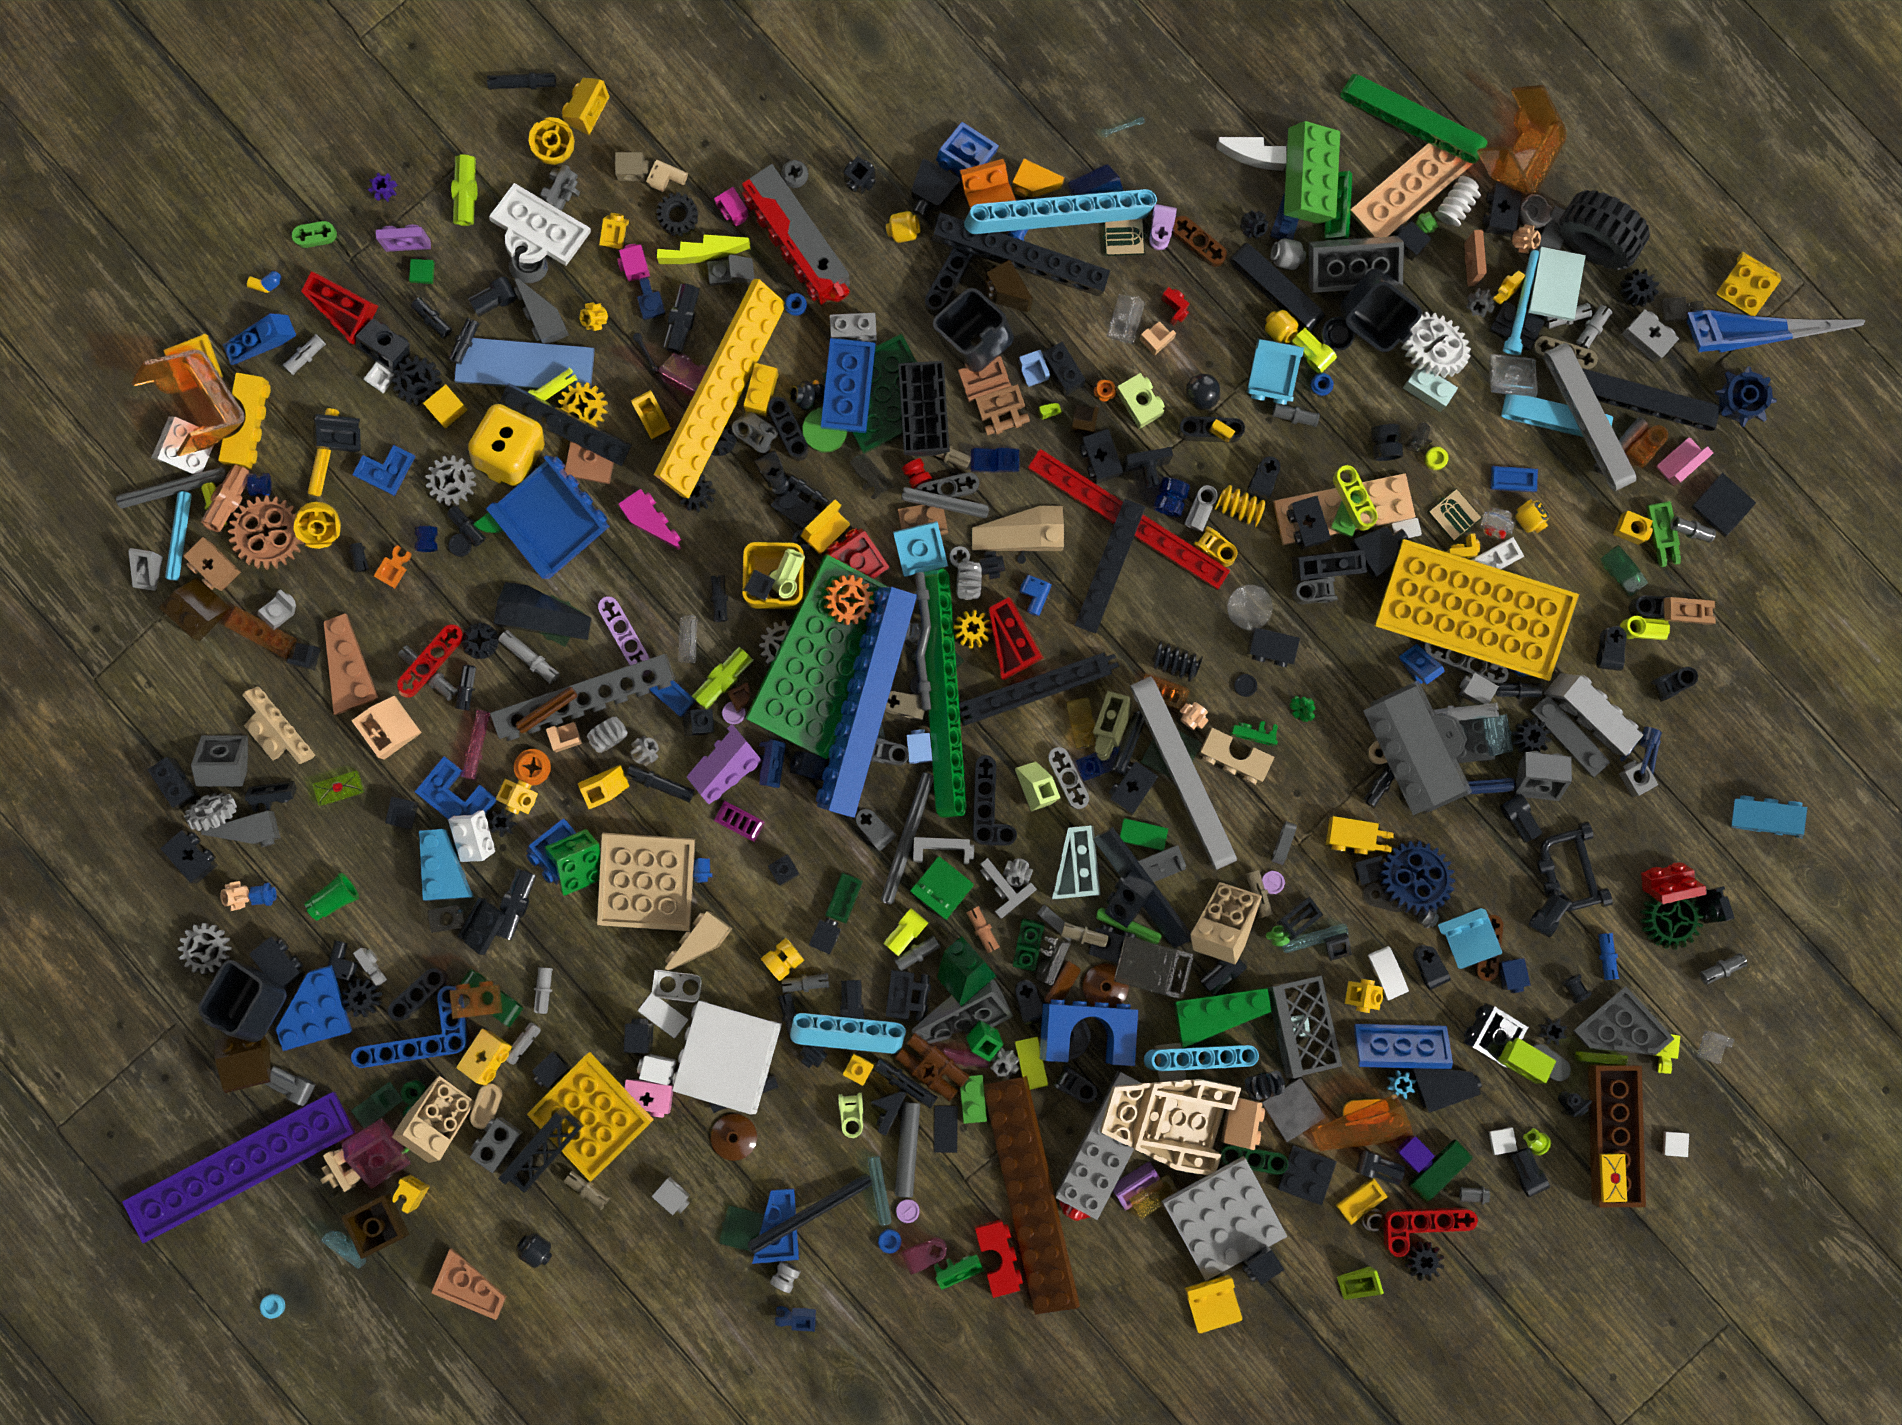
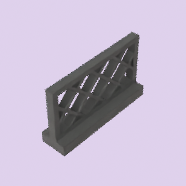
M1322 976L1266 987L1268 989L1271 1014L1286 1078H1297L1341 1067L1342 1062ZM1316 982L1318 987L1315 997L1305 992L1309 983ZM1292 987L1299 992L1293 1003L1286 999L1284 989ZM1302 995L1312 1001L1307 1011L1297 1006ZM1315 1004L1323 1009V1015L1320 1020L1310 1015ZM1294 1008L1304 1014V1018L1298 1025L1292 1022L1290 1017ZM1307 1018L1317 1023L1312 1034L1302 1028ZM1321 1026L1328 1031L1329 1035L1325 1043L1315 1037ZM1299 1031L1309 1037L1303 1048L1296 1043L1295 1039ZM1313 1040L1322 1046L1317 1057L1307 1051ZM1326 1049L1333 1053L1335 1063L1326 1064L1320 1060ZM1304 1054L1314 1059L1311 1067L1305 1070L1302 1069L1301 1059Z

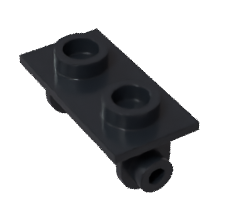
M1562 1091L1558 1095V1101L1564 1107L1561 1113L1571 1117L1582 1116L1589 1110L1587 1106L1592 1103L1591 1100L1583 1099L1576 1093L1570 1094L1567 1091Z

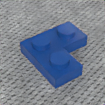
M393 445L383 465L363 455L352 475L395 496L415 456Z

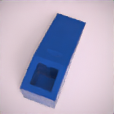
M269 314L224 343L223 347L230 364L234 365L281 346L295 337L296 333L288 315Z

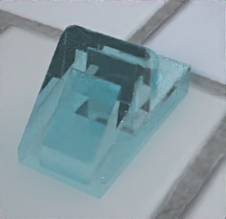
M339 1231L326 1233L321 1240L324 1244L357 1269L364 1266L366 1257L360 1258L352 1239L348 1243L346 1241L347 1237Z

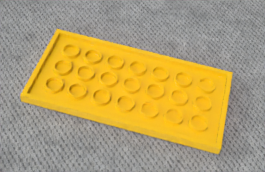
M1403 539L1374 626L1550 681L1579 594Z

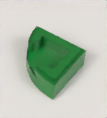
M489 512L474 523L479 530L486 533H500L504 531Z

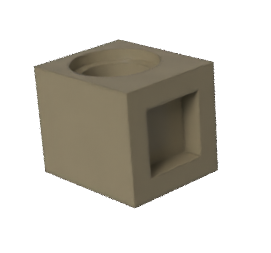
M616 152L615 175L617 180L645 181V174L649 173V162L645 160L643 152Z

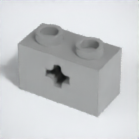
M1644 310L1621 335L1650 360L1657 363L1679 338L1673 329L1659 322L1658 317L1654 313Z

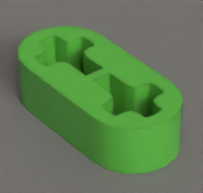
M327 221L300 225L292 232L293 241L302 248L330 244L337 237L336 229ZM324 228H327L329 231H331L327 233V237H324L322 234H319L324 232ZM302 232H305L307 235H311L306 236L305 241H302L300 238H298L302 236Z

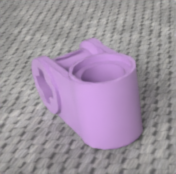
M1155 204L1149 243L1153 249L1163 250L1168 246L1177 208Z

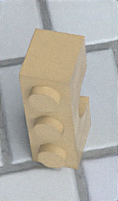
M1211 728L1198 753L1203 756L1202 760L1211 765H1214L1216 762L1224 766L1222 770L1232 775H1235L1237 772L1244 776L1243 780L1251 784L1262 783L1274 757L1253 747L1250 749L1246 759L1237 760L1232 757L1229 751L1233 737Z

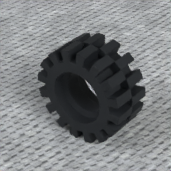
M676 192V195L670 193L668 198L664 196L662 198L663 202H659V209L656 212L661 228L667 234L671 233V236L678 234L679 237H682L683 233H686V235L690 234L689 230L695 229V224L698 223L697 217H699L694 201L691 198L689 199L686 194L682 196L680 192ZM675 207H681L686 211V217L681 222H673L669 218L670 211Z

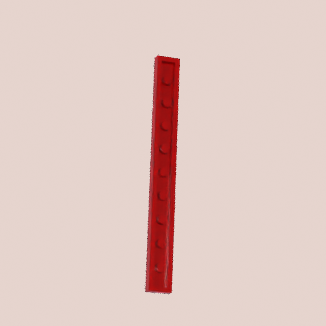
M1042 449L1038 451L1028 466V470L1115 524L1123 501ZM1142 515L1134 536L1136 539L1214 589L1218 590L1231 570L1145 515Z

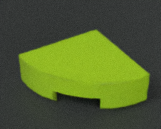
M1058 403L1041 406L1038 410L1042 420L1062 412Z

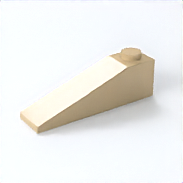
M1037 506L972 528V551H1062L1064 548L1062 506Z

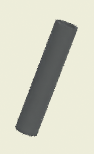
M902 1102L895 1196L913 1197L920 1116V1103Z

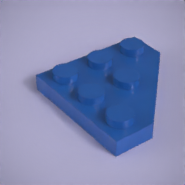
M332 965L309 971L276 1028L283 1051L352 1031Z

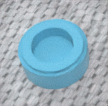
M270 1294L264 1297L260 1303V1312L269 1319L280 1316L285 1309V1301L278 1294Z

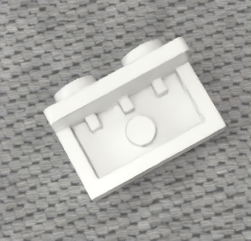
M479 810L473 815L453 816L448 819L460 862L483 861L495 852L494 842L491 838L488 821L483 810Z

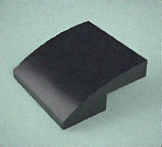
M1722 472L1709 488L1700 495L1691 508L1722 536L1726 537L1746 516L1756 502Z

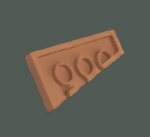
M342 614L324 621L334 715L379 699L348 615Z

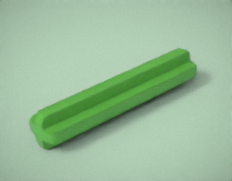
M1100 908L1096 914L1098 920L1125 932L1137 935L1136 937L1154 945L1159 943L1160 933L1136 922H1132L1128 928H1125L1105 914L1106 909Z

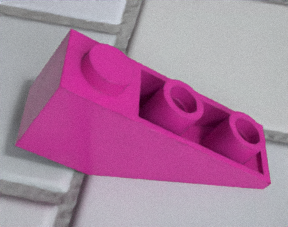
M640 489L619 503V506L634 527L678 550L681 548L678 544L681 541L680 537L674 529L670 531L665 524L669 521L662 511L657 513L653 505L656 502L649 492L644 494Z

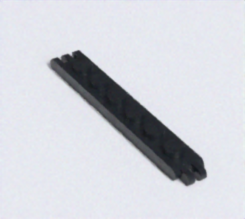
M1104 652L959 703V709L965 707L966 711L960 712V718L969 716V719L962 721L961 724L962 726H967L1112 674V669L1119 667L1118 662L1110 665L1108 661L1116 659L1115 654L1106 656Z

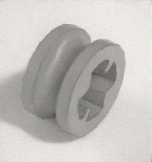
M962 546L955 547L950 553V562L957 568L960 563H958V559L954 560L953 558L957 556V552L960 551L962 555H966L963 562L970 561L969 551Z

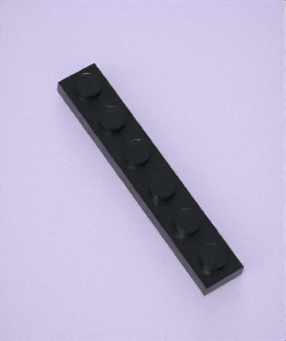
M510 383L507 384L499 404L537 421L541 427L620 466L624 464L632 447V444Z
M1124 499L1075 626L1096 634L1146 508L1145 506Z

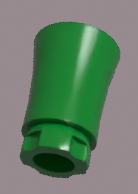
M339 873L328 885L311 896V899L306 901L304 905L309 915L318 921L343 906L358 900L359 894L350 879L345 874Z

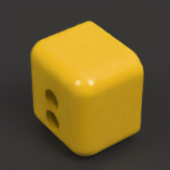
M494 404L488 409L469 441L468 451L472 465L486 473L489 479L499 484L503 481L509 485L518 486L527 478L544 448L543 430L537 421L502 404ZM504 427H509L513 430V434L510 438H502L499 434L500 430ZM497 440L505 443L504 450L500 452L492 449L493 442Z
M753 542L748 544L744 549L743 589L754 569L769 576L771 571L778 569L787 549H794L804 555L802 548L795 543ZM805 558L795 579L797 589L791 597L782 598L780 596L774 599L768 594L766 600L762 601L743 591L746 603L756 609L799 608L804 599Z

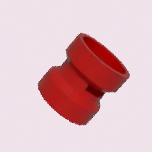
M921 458L915 459L901 468L904 475L909 477V484L912 489L932 479L929 472L925 471Z

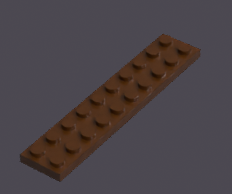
M1024 1076L983 1085L985 1099L1034 1313L1036 1315L1076 1309L1080 1307L1028 1078Z

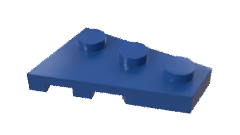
M794 1188L771 1190L760 1235L796 1214ZM797 1229L755 1253L752 1264L799 1260Z

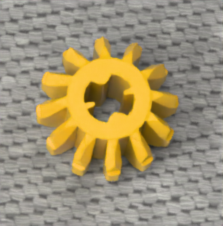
M973 610L972 617L965 611L963 613L965 620L961 617L956 619L961 625H954L953 629L961 632L955 634V638L963 637L960 643L962 646L969 641V649L973 648V642H976L980 648L982 647L980 639L985 642L989 641L988 636L985 634H991L992 629L984 627L990 625L991 621L986 620L982 622L985 617L984 613L980 614L978 618L976 617V610ZM970 624H972L973 627L978 626L979 629H977L976 631L977 634L967 632V630H969Z

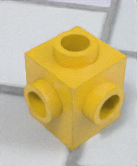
M505 779L495 800L506 804V810L517 815L519 811L529 814L535 804L538 793L530 790L532 785L521 780L516 784Z
M1361 979L1360 983L1348 981L1345 1004L1356 1006V1011L1370 1013V1009L1380 1010V1004L1383 1000V987L1374 986L1375 981Z

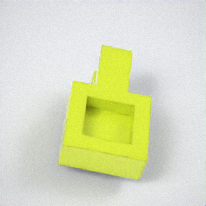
M1672 1035L1674 1040L1657 1055H1654L1659 1056L1658 1073L1671 1074V1058L1678 1059L1680 1036Z

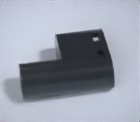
M334 940L328 966L332 965L333 971L336 972L335 977L351 981L355 977L358 963L344 959L348 943Z

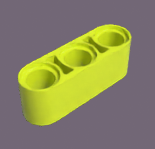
M1342 466L1333 476L1334 485L1355 527L1363 531L1368 530L1378 519L1377 511L1357 471L1352 466ZM1340 473H1347L1350 476V482H1343L1340 478ZM1350 494H1358L1360 496V503H1354L1350 498ZM1363 513L1369 515L1370 523L1362 522L1360 515Z

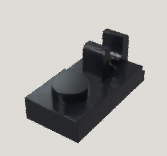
M295 781L249 787L245 800L251 804L254 812H258V803L261 802L266 805L267 810H270L272 802L284 803L293 799L297 789Z

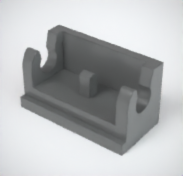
M1178 845L1138 861L1153 882L1186 869V864Z

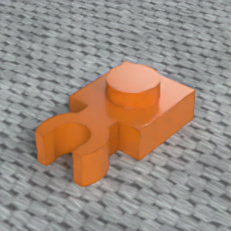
M398 545L392 551L393 558L390 560L385 557L374 574L375 578L394 589L407 570L402 567V564L409 561L412 555L407 551L405 556L399 557L398 554L401 547Z

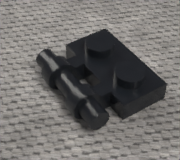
M792 475L788 481L789 484L794 486L792 492L786 490L778 494L771 504V508L804 530L820 514L819 511L814 509L816 505L820 504L825 508L830 500L823 496L824 493L821 491H815L809 487L802 478L799 480ZM801 492L811 498L808 504L798 498Z
M891 970L886 1016L909 1019V1011L913 1010L916 1011L915 1020L922 1021L925 1019V1013L928 1012L929 1005H927L928 991L931 992V984H929L930 975L921 974L920 983L913 982L914 973ZM912 989L919 990L917 1004L911 1003Z

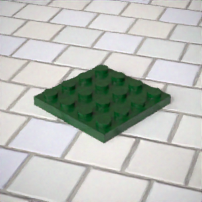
M902 334L875 347L866 433L852 432L863 454L903 435L898 363L917 361ZM827 371L822 374V377L825 380V382Z

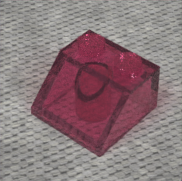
M673 353L659 368L658 372L663 382L693 397L708 367L703 364L697 366L685 354L681 353L679 356Z
M382 1118L342 1143L344 1160L371 1189L411 1164L401 1143L392 1138L394 1131Z

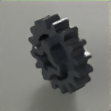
M415 356L414 361L406 358L407 364L405 365L398 363L401 369L400 371H393L397 378H393L392 382L397 385L393 390L399 393L398 397L401 400L406 398L407 404L410 405L414 401L416 406H420L421 401L425 402L435 391L437 392L440 389L437 384H442L443 381L441 378H438L441 372L439 369L434 370L436 365L433 362L429 364V360L426 357L421 362L420 358ZM427 371L431 374L432 382L427 379ZM420 378L424 382H416L414 384L412 380H419ZM403 381L408 384L407 392L404 389Z

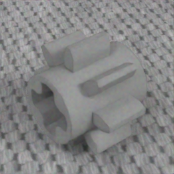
M642 736L631 743L634 749L630 753L635 762L643 763L646 766L658 758L656 752L659 748L654 739Z
M1017 858L1013 862H1007L1003 876L1007 877V882L1012 886L1019 887L1023 883L1028 885L1033 869H1029L1027 861Z
M1001 1048L998 1054H995L991 1059L995 1063L990 1068L994 1070L997 1077L1006 1076L1009 1079L1012 1073L1016 1074L1019 1069L1015 1064L1020 1059L1016 1057L1013 1050L1004 1051Z

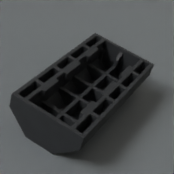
M944 361L898 363L904 455L933 456L950 452Z

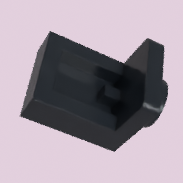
M795 751L790 761V773L823 781V771L827 767L829 759L806 752Z

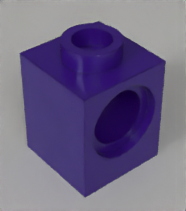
M1411 1134L1394 1150L1418 1173L1421 1170L1423 1172L1432 1165L1433 1162L1431 1160L1435 1157L1416 1136Z

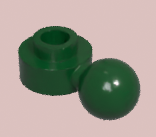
M410 1081L401 1089V1097L408 1104L403 1111V1118L426 1091L425 1086L420 1081ZM414 1088L417 1090L418 1095L414 1093Z

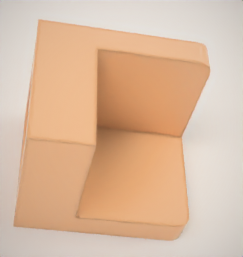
M1158 322L1150 330L1146 329L1141 334L1139 340L1155 356L1174 339L1176 332L1174 330L1169 332L1161 322Z
M574 722L558 728L553 726L546 729L552 749L555 752L582 744L576 723Z

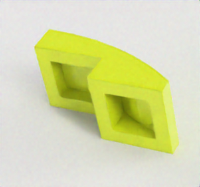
M1038 1037L1016 1041L1015 1046L1018 1058L1020 1059L1022 1077L1027 1076L1030 1090L1048 1086L1043 1060L1039 1059L1040 1046Z

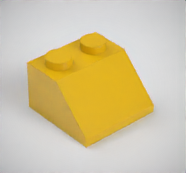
M582 78L580 84L577 83L572 91L573 97L570 103L567 102L564 105L562 117L569 126L590 135L609 99V94L604 81Z

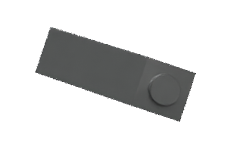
M264 811L220 824L217 828L210 827L207 831L204 829L200 830L202 835L260 844L261 847L275 844L274 840L281 838L275 814L272 811Z

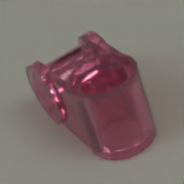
M932 1238L901 1252L910 1275L920 1272L944 1259L947 1245L941 1238ZM934 1244L936 1247H942L940 1255H937L936 1252L931 1253Z

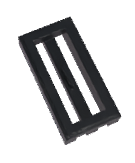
M1309 896L1277 921V924L1284 927L1282 930L1284 933L1287 932L1289 934L1288 939L1291 941L1323 916V913ZM1309 904L1310 907L1290 924L1287 922V920ZM1312 911L1315 912V915L1296 931L1292 929Z

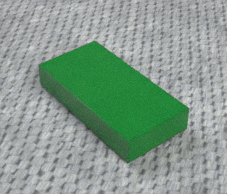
M1124 818L1120 838L1125 843L1164 851L1169 828Z

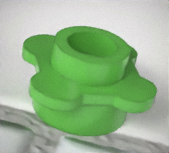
M1282 925L1275 926L1271 932L1266 933V938L1271 939L1272 944L1275 946H1284L1290 941L1288 939L1289 934L1283 932L1282 929L1284 927Z

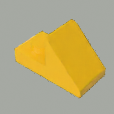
M651 390L631 400L651 439L671 429Z

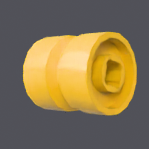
M784 938L776 945V951L770 950L761 960L772 974L781 981L790 973L789 969L796 968L804 961V958L790 941ZM784 955L788 957L785 961L781 959Z

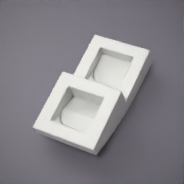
M1389 946L1368 955L1374 974L1378 977L1387 1000L1409 992L1402 972Z

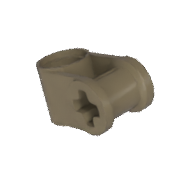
M895 691L889 693L888 700L891 697H895V701L899 702V705L890 708V704L887 703L886 712L906 718L923 720L924 711H922L920 695Z

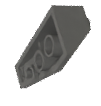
M993 979L962 1007L951 995L912 1029V1033L916 1032L917 1035L930 1044L949 1039L952 1034L964 1031L965 1034H968L979 1020L994 1027L1012 1018L1013 1013L998 984Z

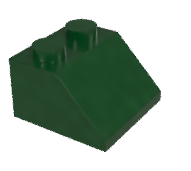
M963 936L944 951L937 975L938 980L961 1007L996 977L990 967Z

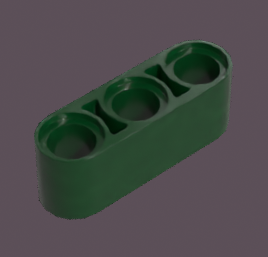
M473 969L468 971L456 987L469 999L508 1027L513 1024L524 1009L517 1001Z
M1455 1139L1431 1160L1433 1163L1426 1171L1423 1172L1421 1170L1408 1185L1426 1203L1440 1192L1472 1160L1473 1156Z
M1230 1144L1223 1145L1219 1151L1221 1154L1220 1160L1225 1165L1233 1162L1226 1161V1151L1234 1149L1236 1157L1233 1161L1244 1156L1248 1162L1250 1154H1258L1259 1161L1257 1164H1249L1253 1171L1282 1174L1288 1168L1287 1158L1276 1151L1258 1148L1252 1150ZM1274 1157H1280L1282 1160L1281 1166L1277 1169L1271 1167V1160Z

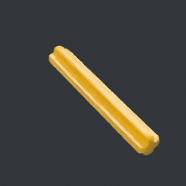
M328 408L325 415L339 416V411ZM317 449L308 488V494L318 497L322 494L331 450Z

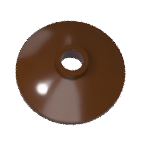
M1099 964L1091 968L1083 981L1084 996L1094 1007L1095 1002L1109 1003V1008H1116L1117 1004H1122L1126 999L1129 990L1126 975L1120 968L1112 964ZM1105 982H1108L1111 986L1109 991L1102 989V985Z
M728 1114L715 1123L711 1132V1143L715 1152L722 1158L731 1161L741 1160L754 1150L757 1143V1131L754 1124L747 1117L740 1114ZM730 1134H736L738 1140L731 1142L729 1140Z

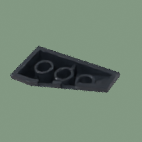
M505 582L498 598L494 624L502 628L583 640L589 639L592 618L528 585Z

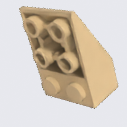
M1219 882L1191 933L1193 950L1236 964L1246 945L1262 896Z
M711 912L700 913L693 922L696 927L692 932H686L679 941L682 946L678 951L673 950L665 960L668 963L665 969L673 970L718 948L733 928Z
M438 1076L402 1119L392 1138L428 1163L440 1161L475 1101L441 1076Z

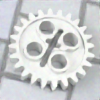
M1425 312L1420 320L1411 328L1412 336L1401 347L1404 350H1408L1405 356L1413 358L1412 364H1419V370L1424 367L1426 368V374L1433 371L1435 377L1440 373L1443 378L1448 374L1451 377L1455 373L1458 374L1468 363L1467 360L1470 358L1468 353L1471 348L1466 346L1469 341L1462 339L1465 333L1458 332L1459 326L1453 327L1452 320L1445 322V317L1442 316L1439 319L1436 313L1430 317L1428 312Z

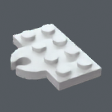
M515 183L489 216L491 222L507 231L505 234V246L511 257L515 255V249L518 246L527 247L528 250L519 257V262L535 263L548 255L566 266L591 233V229Z

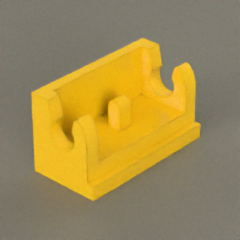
M411 1174L401 1178L398 1182L400 1185L393 1195V1203L402 1195V1198L407 1199L403 1204L402 1211L409 1213L417 1209L430 1186Z

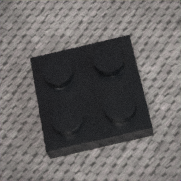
M1292 1145L1287 1158L1288 1168L1282 1173L1277 1189L1322 1206L1337 1161Z

